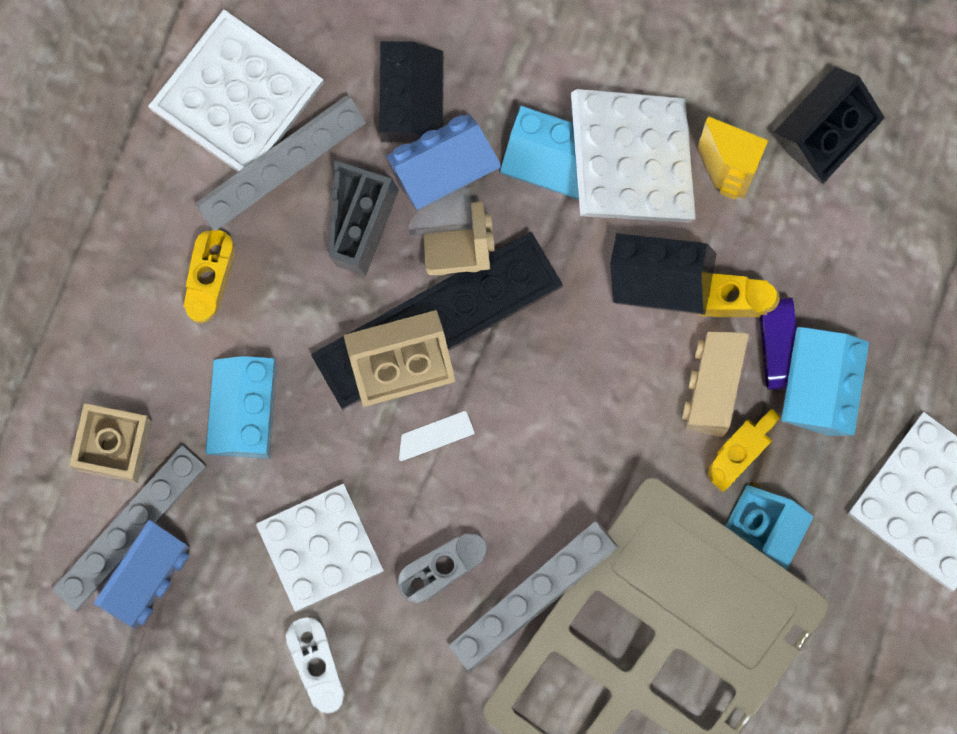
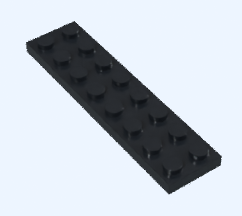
M531 231L489 255V270L458 272L350 333L437 310L449 352L561 289L563 284ZM344 336L311 354L342 411L361 401Z

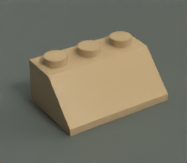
M437 310L344 335L363 407L456 382Z
M707 332L704 340H698L695 358L700 359L698 371L692 370L688 389L694 390L691 402L685 401L682 420H687V430L723 437L730 428L749 334Z

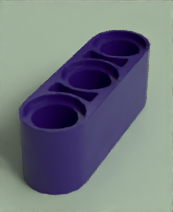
M792 297L780 298L775 310L759 317L767 390L787 389L796 335L795 309Z

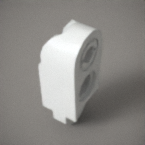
M301 618L288 628L286 634L287 645L313 707H317V709L324 713H334L342 706L345 693L326 631L322 624L315 619ZM304 632H311L313 634V640L308 644L301 641V636ZM314 659H323L326 663V671L319 677H314L309 672V664Z

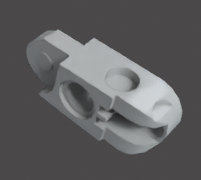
M466 533L407 565L401 571L398 578V587L401 595L407 601L417 604L432 599L484 562L483 559L487 553V545L484 539L476 534L468 535ZM442 558H449L454 563L453 571L447 575H442L436 570V563ZM416 578H420L424 582V586L419 591L414 590L411 586L412 581Z

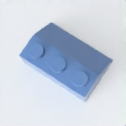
M470 114L455 117L448 125L438 130L428 131L421 136V139L411 144L400 145L393 150V153L386 156L399 187L416 210L501 167L480 126Z
M149 520L94 604L135 629L139 624L144 626L154 611L151 606L156 598H163L172 584L169 578L175 569L180 571L190 557L187 551L190 547Z

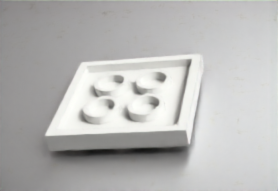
M344 484L256 524L296 613L384 572Z

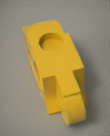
M208 230L199 234L192 252L183 308L187 316L196 323L208 322L216 315L217 309L220 308L235 258L236 248L231 237L221 230ZM214 246L221 247V251L217 255L211 253V249ZM206 272L215 273V279L211 284L204 285L200 283L201 275Z
M713 274L706 313L700 316L760 317V315H767L768 312L775 310L780 301L779 293L766 280L749 279L747 276ZM738 290L739 297L733 302H727L728 295Z
M773 409L764 415L756 425L750 420L746 421L717 452L719 455L710 465L708 477L711 483L722 493L772 442L766 433L781 418Z

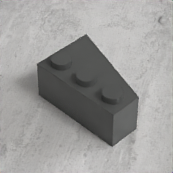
M334 160L333 170L335 171L334 189H332L333 214L330 224L329 257L337 267L366 276L399 189L392 178Z

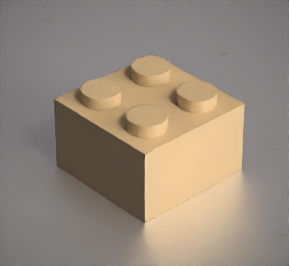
M84 403L69 466L78 472L138 484L152 421L146 415Z

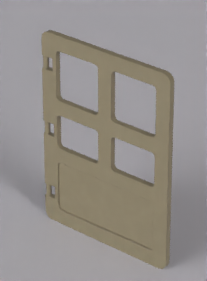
M656 478L647 479L641 484L607 532L619 548L563 594L485 704L483 709L485 719L504 734H545L517 714L513 709V705L551 652H558L608 688L612 693V697L585 734H614L628 713L634 709L640 711L670 734H741L809 637L826 616L829 605L823 595L661 480ZM599 590L655 630V637L629 671L622 670L570 632V624L594 591ZM796 623L804 631L796 643L792 645L784 638ZM677 648L684 650L736 688L735 696L710 729H704L651 691L649 687L651 681L673 650ZM738 707L745 714L735 728H733L725 721L734 708Z

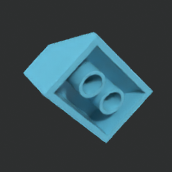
M521 106L510 135L500 173L579 200L573 123Z
M797 327L781 421L826 436H854L869 342L844 333Z
M240 356L214 360L206 455L270 459L277 363L274 358Z
M746 485L725 527L787 570L814 516L793 500Z

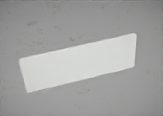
M460 412L402 434L399 460H407L473 435L474 430L467 412Z

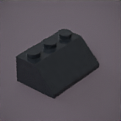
M380 41L379 133L381 142L413 143L421 139L424 133L443 127L444 51L412 41Z
M835 66L780 124L773 134L791 158L817 181L824 184L885 117L860 76Z
M616 233L610 262L613 303L705 315L717 254L708 243Z

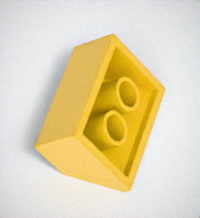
M708 116L697 149L714 188L719 189L720 194L725 197L744 199L768 140Z

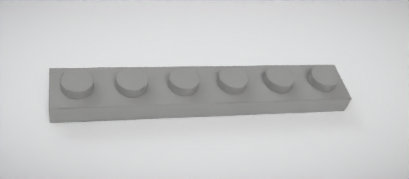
M346 95L200 199L195 205L210 228L216 231L366 122L353 100Z
M181 446L53 587L52 591L75 612H78L117 569L147 522L150 520L157 524L207 467L185 447Z
M595 521L448 646L465 669L472 671L619 547L601 524Z

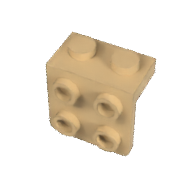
M484 202L471 203L473 229L435 232L424 235L427 274L442 276L449 273L478 272L490 269L488 251H495L491 214H485Z

